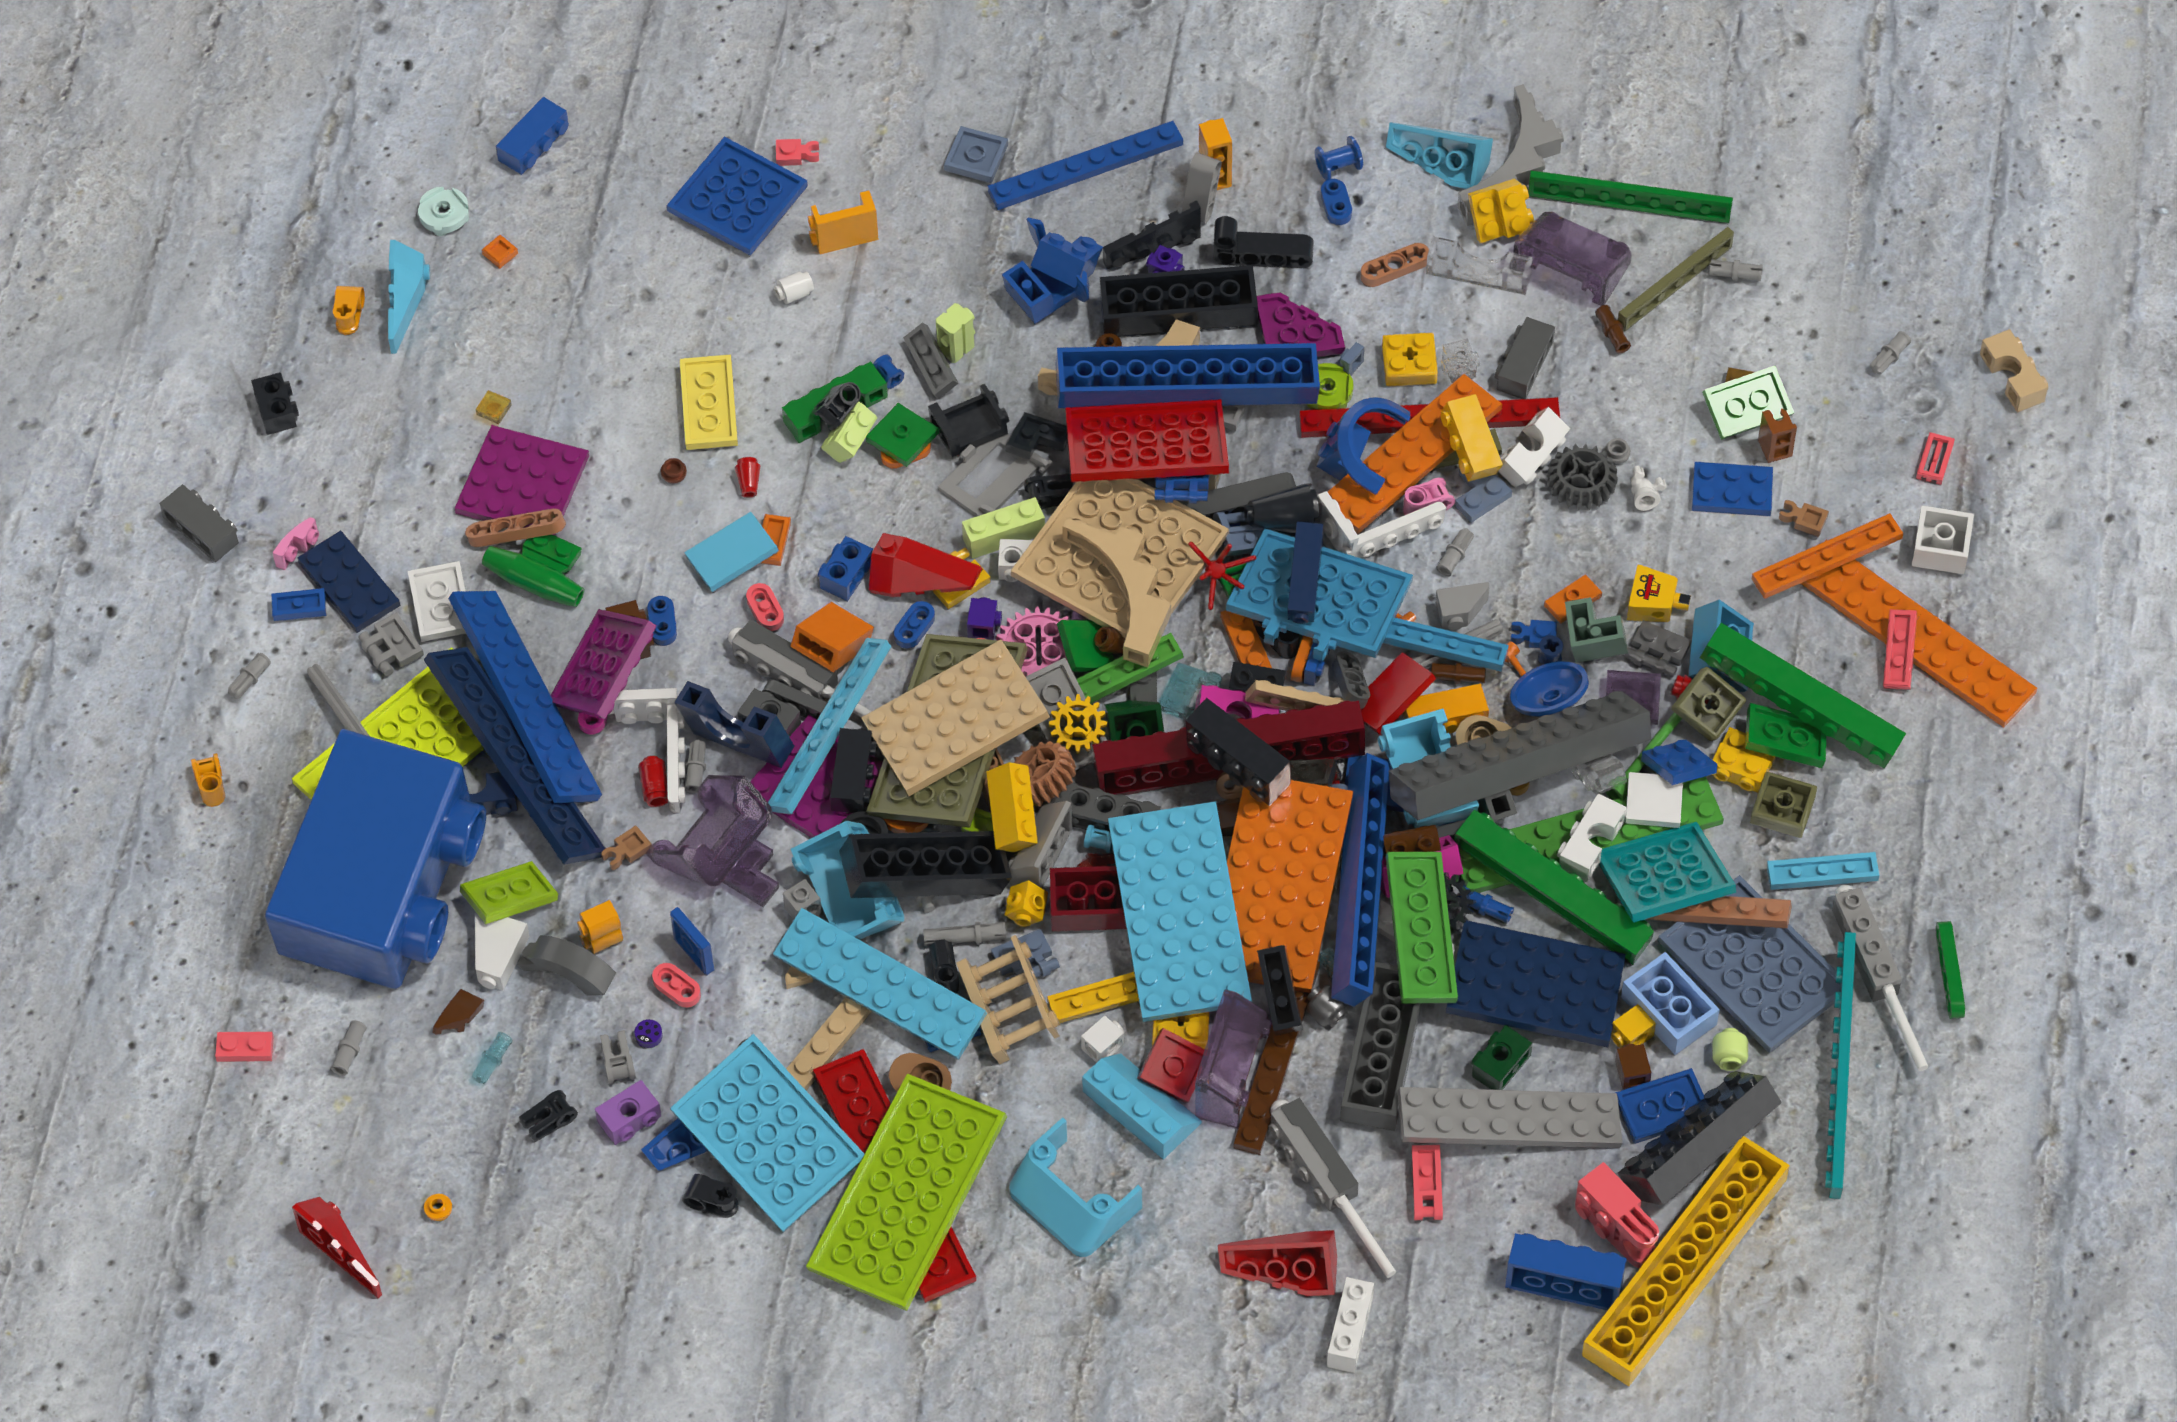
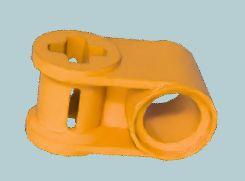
M336 287L333 316L336 319V329L339 333L350 335L358 330L365 302L364 287Z
M215 753L213 757L201 760L191 759L195 780L198 784L203 803L210 807L223 803L226 794L218 754Z

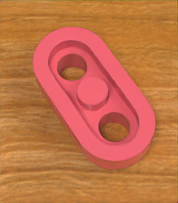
M763 583L750 586L746 593L747 604L758 624L770 631L781 628L784 623V613L772 589ZM759 598L764 599L761 602L756 601ZM770 618L775 619L774 621H767Z
M662 963L653 970L654 986L676 1004L688 1008L699 1002L701 998L699 984L671 963ZM665 978L671 979L669 982L662 981ZM686 993L692 994L690 997H683Z

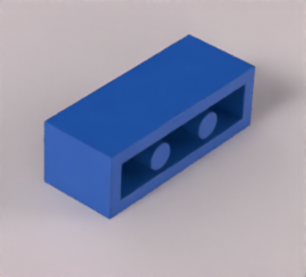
M542 97L496 145L498 161L521 175L528 168L533 167L537 158L543 152L550 149L552 143L559 135H563L567 131L569 126L567 110Z

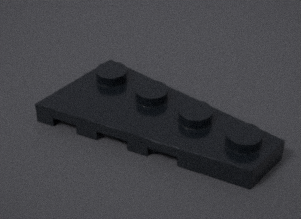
M1198 201L1190 203V209L1180 214L1178 210L1168 214L1169 219L1157 225L1154 222L1146 225L1141 233L1137 235L1132 232L1104 246L1102 249L1103 263L1106 269L1120 267L1136 259H1144L1151 253H1155L1159 245L1172 248L1201 238V207Z

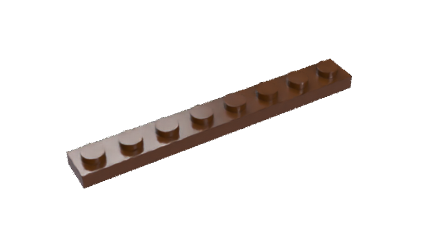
M1320 961L1317 964L1313 988L1320 969ZM1295 991L1303 1023L1309 1003L1307 997L1310 993ZM1271 1025L1234 1141V1149L1261 1155L1269 1125L1271 1124V1106L1279 1099L1300 1031L1276 1036L1273 1025Z

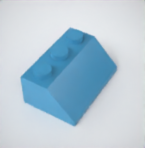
M1720 599L1696 608L1689 677L1693 679L1700 669L1709 667L1738 692L1748 691L1747 686L1732 680L1727 674L1709 666L1699 657L1720 623L1725 624L1751 641L1754 623Z

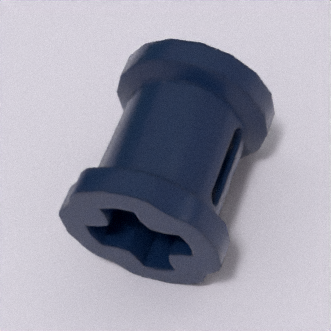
M1553 635L1544 637L1539 644V664L1561 662V653L1563 651L1561 639Z

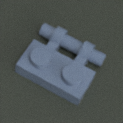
M1041 929L1018 938L1021 943L1026 942L1030 948L1032 957L1028 959L1030 964H1036V966L1032 967L1036 977L1040 975L1042 977L1051 974V971L1060 968L1057 958L1045 960V958L1052 956V950ZM1012 940L992 948L991 955L993 959L1015 950ZM1020 960L999 969L1002 976L1011 972L1014 974L1005 978V980L1024 972Z

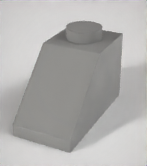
M1489 582L1437 589L1435 604L1441 629L1458 630L1468 626L1488 601Z

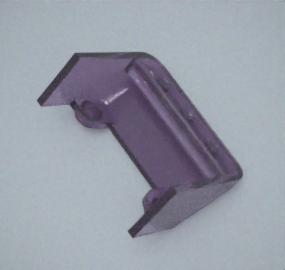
M1225 989L1199 1066L1195 1083V1116L1201 1120L1238 1129L1241 1106H1247L1250 1091L1245 1090L1246 1080L1258 1042L1262 1038L1266 1039L1269 1035L1272 1020L1268 1019L1266 1011L1235 991Z

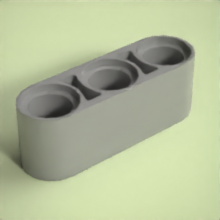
M1196 152L1189 167L1182 212L1190 209L1189 204L1197 200L1201 207V222L1203 223L1209 221L1213 212L1221 170L1220 160Z

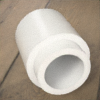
M799 271L777 280V286L774 287L778 300H783L788 304L808 296L811 291H814V284L808 272L801 273Z

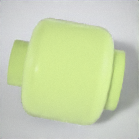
M1725 1028L1722 1032L1717 1033L1712 1041V1059L1714 1063L1725 1071L1739 1070L1748 1060L1747 1037L1735 1028Z

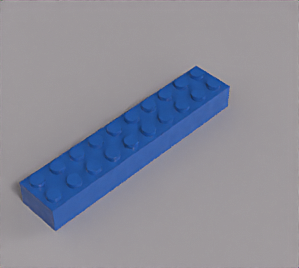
M1316 343L1057 348L1055 368L1058 408L1218 399L1222 400V405L1317 404L1320 389Z

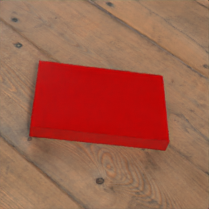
M1402 652L1368 686L1370 697L1365 708L1361 709L1364 724L1381 735L1382 726L1393 723L1436 680V677Z

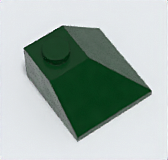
M1129 700L1104 704L1110 741L1123 740L1130 736L1141 737L1160 731L1164 732L1160 702Z

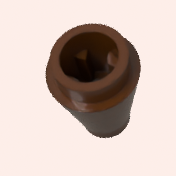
M1113 627L1100 628L1094 640L1098 649L1103 652L1123 656V646L1126 639Z

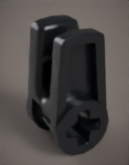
M1071 474L1033 476L1024 481V489L1029 495L1028 499L1036 497L1037 501L1039 500L1038 504L1041 510L1059 506L1073 486Z
M556 1090L520 1115L519 1121L524 1128L531 1127L529 1135L534 1142H537L557 1129L570 1124L577 1117L578 1112L573 1106L568 1104L565 1093L562 1090Z

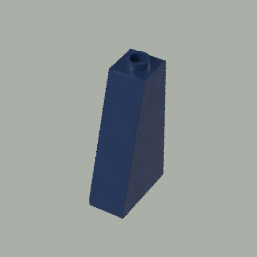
M1297 522L1288 602V620H1292L1297 624L1314 622L1323 547V524Z

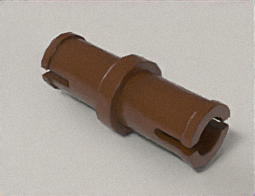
M1609 305L1600 306L1596 309L1595 315L1603 326L1604 335L1611 340L1617 353L1628 351L1631 344L1623 332L1622 323L1616 320Z
M1458 662L1456 665L1432 663L1431 673H1433L1436 679L1455 681V684H1461V681L1485 684L1486 668L1462 666V663Z

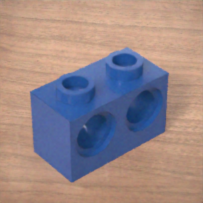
M845 536L840 544L837 543L833 548L829 561L823 563L819 569L820 589L848 602L871 567L873 548Z

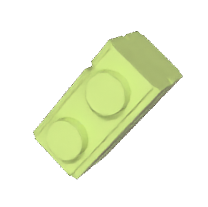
M954 303L946 310L947 313L943 312L935 319L937 344L944 357L952 363L958 362L964 356V353L967 354L974 348L975 334L973 328L975 317L968 308H963L959 304Z
M857 402L847 414L845 420L836 429L830 431L828 438L825 439L821 448L839 463L854 457L877 420V416L865 405Z

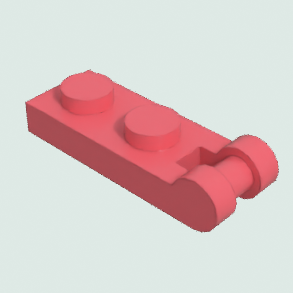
M1412 1145L1414 1220H1423L1425 1217L1443 1220L1440 1145ZM1423 1200H1433V1206H1423Z

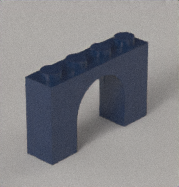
M690 681L686 682L674 702L693 734L777 767H783L795 747L776 714L754 706L745 722H742L727 713L718 704L710 689Z

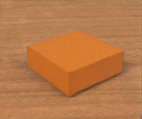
M501 235L497 236L482 249V255L499 269L518 254V249Z

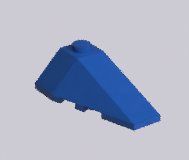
M678 1118L641 1149L658 1171L708 1152Z

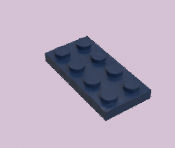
M341 530L297 557L298 563L319 588H324L326 597L356 633L401 606L397 596Z

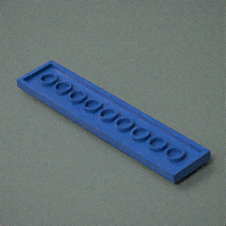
M452 592L448 599L553 802L598 801L602 793L559 710L552 703V697L497 592Z

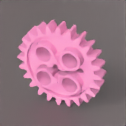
M1036 607L1035 613H1031L1028 608H1025L1024 616L1016 612L1015 621L1007 618V626H1000L1001 634H997V641L1026 643L1028 648L1026 657H1029V659L1024 660L1021 669L1025 677L1066 658L1057 623L1061 620H1069V617L1065 616L1060 619V611H1056L1051 615L1049 607L1046 608L1044 613H1040L1039 607ZM1037 627L1041 629L1042 664L1040 666L1037 665L1035 629ZM1049 656H1056V658H1053V659L1048 658V657H1049Z

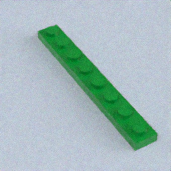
M1532 170L1528 189L1529 197L1722 223L1730 222L1733 197Z

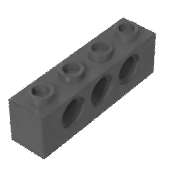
M1074 782L1066 786L1067 791H1062L1058 794L1059 798L1054 797L1049 803L1071 802L1072 827L1087 830L1088 825H1094L1096 829L1109 832L1108 818L1161 810V806H1157L1150 801L1141 802L1130 799L1126 795L1106 793L1099 788L1090 789L1082 787ZM1077 803L1084 804L1083 806H1075ZM1101 810H1109L1110 812H1108V813H1102V812H1100V811H1101Z

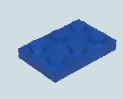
M1695 462L1692 511L1771 516L1773 467Z

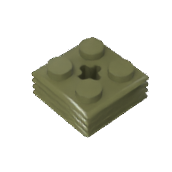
M1704 667L1699 670L1671 709L1709 741H1714L1719 738L1744 705L1746 698L1709 667ZM1711 699L1712 702L1710 705L1711 707H1713V709H1707L1705 707L1706 703L1704 701Z
M1766 772L1751 813L1750 823L1802 838L1816 797L1817 786Z

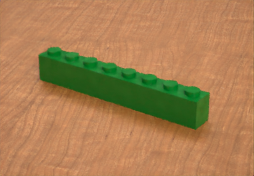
M1723 623L1719 624L1699 657L1709 666L1727 674L1732 680L1749 687L1754 693L1764 696L1774 702L1779 708L1785 709L1797 716L1802 722L1809 723L1822 731L1824 735L1834 738L1844 744L1849 750L1859 753L1871 763L1879 765L1884 769L1906 735L1904 731Z
M1474 809L1456 832L1454 841L1460 849L1611 951L1626 954L1625 960L1630 964L1634 965L1652 941L1654 930L1645 920L1632 922L1624 906L1618 903L1614 904L1606 898L1602 891L1596 888L1592 889L1584 884V881L1578 875L1568 873L1562 869L1556 860L1552 858L1547 859L1541 855L1534 845L1522 842L1516 838L1515 833L1510 829L1501 828L1495 824L1488 814L1479 813Z

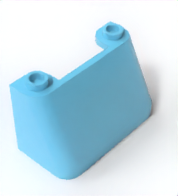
M1444 709L1382 726L1381 736L1377 737L1378 745L1382 752H1386L1391 769L1397 768L1403 763L1415 762L1427 755L1444 752L1451 747L1449 743L1450 734L1446 733L1445 726L1443 725L1448 722ZM1476 800L1421 820L1415 819L1405 810L1404 816L1407 824H1412L1414 828L1430 825L1441 826L1466 820L1474 809L1478 810L1479 804Z
M845 821L791 848L794 856L792 857V863L798 872L802 871L804 874L809 875L814 889L821 899V905L828 922L860 940L903 922L905 918L897 897H850L839 850L850 834H869V832L861 823Z

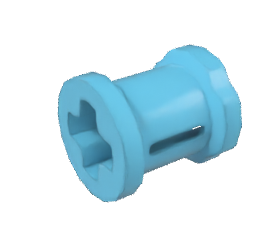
M1088 825L1084 839V848H1099L1111 854L1113 846L1110 832L1096 829L1094 825Z

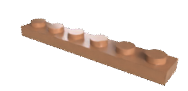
M1724 896L1670 913L1647 918L1646 920L1788 928L1792 905L1791 900Z

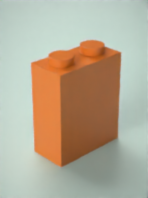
M830 602L796 625L790 647L828 670L835 672L856 656L865 639L871 638L874 627L835 603Z

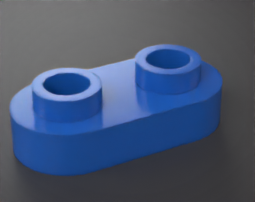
M1329 179L1323 182L1321 185V199L1327 219L1335 225L1348 223L1352 218V206L1345 184L1338 179Z
M656 596L649 601L647 607L649 621L656 625L653 631V642L660 646H667L672 644L677 637L674 604L666 596ZM660 628H667L664 631L659 630Z
M925 601L915 602L901 618L894 629V639L898 646L906 649L915 647L935 621V611L930 603ZM921 616L926 617V618L923 619V620L918 619V617H921Z

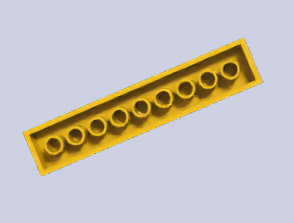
M1745 1136L1738 1140L1584 1340L1582 1356L1629 1387L1786 1182L1790 1165Z

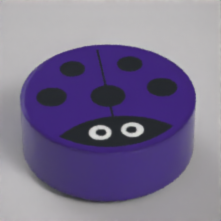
M646 1019L639 1022L635 1027V1039L641 1047L653 1048L662 1041V1028L657 1021Z

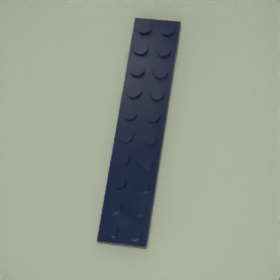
M467 647L428 653L424 658L425 663L561 862L566 865L602 858L601 853L606 848L574 802H553L492 682Z

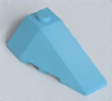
M1390 122L1386 148L1408 161L1418 164L1430 174L1440 177L1445 183L1467 189L1480 183L1490 164L1493 138Z
M390 240L389 271H391V284H389L390 306L393 308L388 309V340L391 354H396L425 292L426 280H430V264H425L424 254L396 240Z

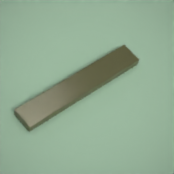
M1726 227L1619 311L1618 321L1623 325V332L1711 264V259L1717 260L1731 249L1734 231Z

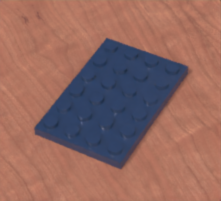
M1466 920L1463 924L1455 963L1458 999L1456 1003H1447L1445 1013L1608 1048L1626 954Z

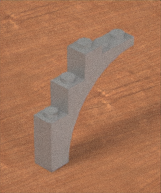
M1524 84L1514 87L1513 103L1520 125V135L1514 150L1505 163L1490 177L1475 186L1458 192V209L1467 226L1474 224L1468 193L1514 178L1522 185L1527 186L1529 185L1531 170L1540 172L1545 170L1543 158L1560 154L1561 142H1564L1561 129L1556 128L1552 119L1544 121L1543 114L1540 111L1537 112L1535 108V100L1532 93L1527 92Z

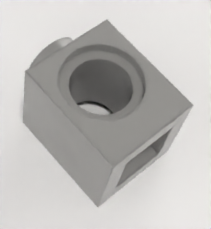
M806 879L783 892L784 909L793 920L801 908L816 916L822 915L821 899Z

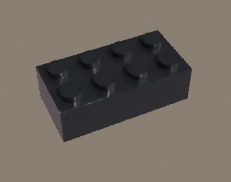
M1208 698L1185 720L1186 740L1189 749L1197 755L1201 753L1208 759L1209 764L1218 771L1223 770L1227 773L1229 779L1239 787L1242 785L1248 789L1250 795L1260 803L1263 801L1270 806L1291 784L1290 761Z

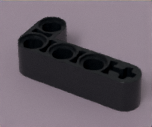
M1222 216L1215 220L1213 259L1220 265L1307 268L1313 263L1314 240L1311 236L1287 233L1238 232L1236 219Z

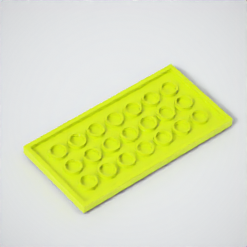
M426 667L360 722L371 737L460 763L462 767L484 750L429 667ZM334 744L292 778L293 784L310 800H312Z

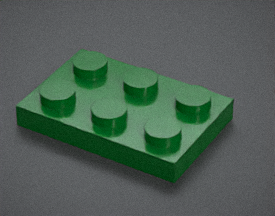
M1754 703L1749 704L1746 718L1745 749L1823 768L1826 762L1827 736L1822 731L1809 723L1802 722L1792 713Z

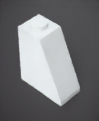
M475 912V969L478 982L488 989L496 988L504 991L529 940L530 935L527 923L506 917L485 924Z

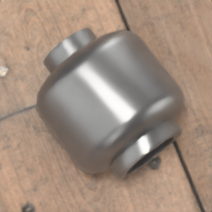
M1318 986L1307 997L1310 1001L1306 1008L1307 1012L1324 1027L1328 1025L1334 1027L1348 1012L1345 1009L1347 1004L1331 998L1332 986H1327L1323 989Z

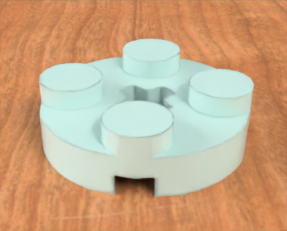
M444 187L433 188L427 191L420 199L418 208L419 220L426 229L433 231L435 235L444 236L459 229L469 220L468 201L465 195L458 189L444 190ZM439 208H449L447 212L439 213Z

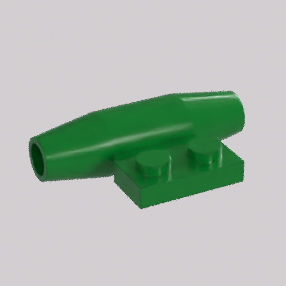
M551 534L526 539L523 544L522 554L489 546L482 558V565L506 582L545 600L577 607L584 595L585 589L563 574L571 570L580 557L582 548Z

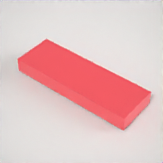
M1890 609L1883 681L1884 689L1911 690L1917 611Z

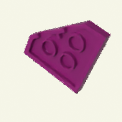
M1281 292L1257 296L1258 317L1264 344L1316 343L1317 357L1342 354L1345 351L1344 339L1339 325L1334 322L1328 323L1321 319L1318 313L1304 305L1298 306Z

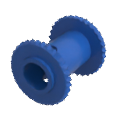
M1352 136L1347 137L1346 146L1325 153L1321 147L1315 148L1316 165L1325 180L1331 179V171L1354 164L1357 170L1363 168L1361 149L1356 139Z

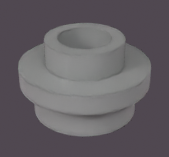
M1615 438L1606 444L1604 451H1606L1607 458L1612 457L1613 463H1623L1630 457L1631 449L1625 440Z

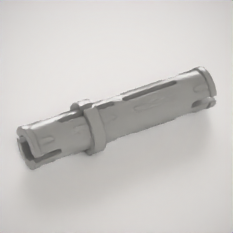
M975 922V925L923 929L924 945L929 946L935 940L941 939L952 942V944L961 942H976L980 944L982 941L1006 939L1005 922L991 924Z

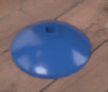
M1561 661L1541 665L1530 670L1516 681L1510 693L1512 705L1518 712L1532 717H1541L1561 712L1567 707L1574 706L1583 697L1589 685L1588 675L1582 666L1572 662Z

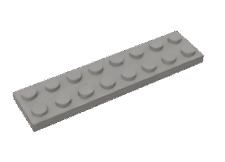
M1400 1087L1398 1090L1402 1142L1620 1148L1622 1145L1617 1093Z

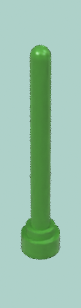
M1674 712L1643 751L1661 746L1682 718ZM1642 752L1621 778L1611 780L1606 786L1605 792L1610 799L1621 798L1623 800L1627 796L1629 772L1639 773L1645 765L1641 761Z

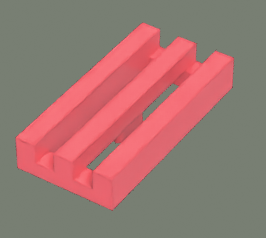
M1932 432L1929 433L1916 479L1921 480L1924 477L1927 478V482L1935 480L1937 481L1936 484L1942 485L1953 449L1954 438ZM1936 440L1938 443L1930 469L1925 471L1924 468L1932 442ZM1943 442L1948 443L1939 474L1934 473Z

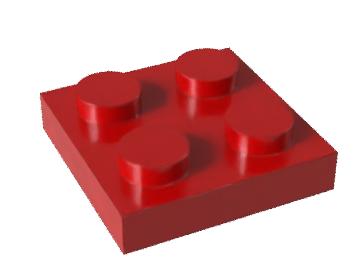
M1162 1028L1156 1037L1138 1079L1184 1103H1188L1212 1053Z

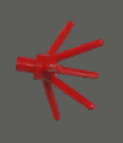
M1193 542L1188 543L1190 548L1206 564L1205 572L1199 579L1203 581L1207 577L1211 578L1209 610H1212L1214 605L1216 579L1223 578L1236 587L1244 589L1245 586L1227 575L1225 571L1228 568L1256 560L1255 555L1223 564L1222 561L1232 548L1231 544L1224 548L1217 560L1210 561Z

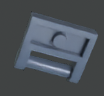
M1216 512L1213 515L1215 522L1229 529V534L1223 542L1224 548L1228 544L1232 545L1227 556L1253 552L1264 528L1252 527L1250 525L1230 527L1229 524L1246 522L1244 512L1229 514Z

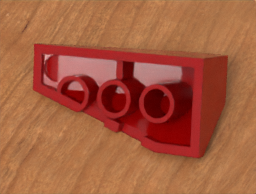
M883 533L871 555L870 593L889 597H901L902 593L915 592L916 595L925 594V591L940 590L941 593L972 590L983 569L977 564L907 537Z
M321 1197L294 1204L292 1210L299 1232L379 1299L382 1296L379 1282L343 1221L340 1209L333 1202L329 1201L327 1203Z
M1334 1230L1305 1231L1218 1244L1221 1273L1249 1281L1265 1282L1279 1289L1283 1287L1298 1291L1297 1294L1304 1296L1335 1295L1337 1249Z

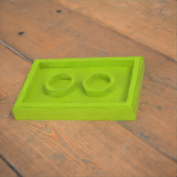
M532 861L460 884V893L485 924L558 901L557 891Z

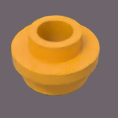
M433 1194L424 1203L425 1214L434 1221H443L452 1212V1202L444 1194ZM436 1204H443L439 1209L433 1208Z

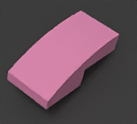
M310 517L298 524L280 541L273 551L276 567L286 570L289 563L295 560L298 550L305 553L311 545H315L319 537V531L314 518Z

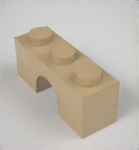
M2010 329L1983 339L1980 356L1991 373L2008 370L2015 374V376L2008 378L2005 394L2017 413L2045 402L2048 390L2047 380L2044 376H2040L2036 370L2035 362L2023 350L2021 340L2015 337Z

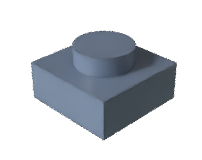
M1357 342L1350 349L1347 348L1340 357L1341 367H1343V371L1348 376L1349 374L1352 376L1364 362V346Z

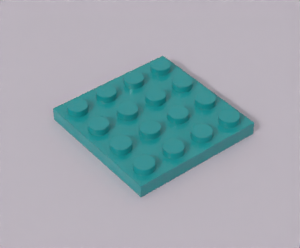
M1697 822L1603 848L1601 852L1599 866L1632 922L1646 920L1647 918L1736 893L1735 882Z

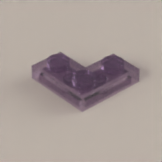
M1607 670L1606 696L1614 691L1624 692L1650 711L1651 725H1658L1661 674Z
M750 837L720 873L719 880L764 907L779 889V882L761 872L774 855L773 849Z

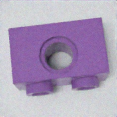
M639 1080L596 1107L595 1114L599 1125L614 1145H617L621 1141L630 1140L640 1129L655 1124L661 1117L659 1102L643 1081ZM628 1112H634V1113H635V1114H634L633 1116H631V1117H626V1116H624V1115H625L626 1113H628Z

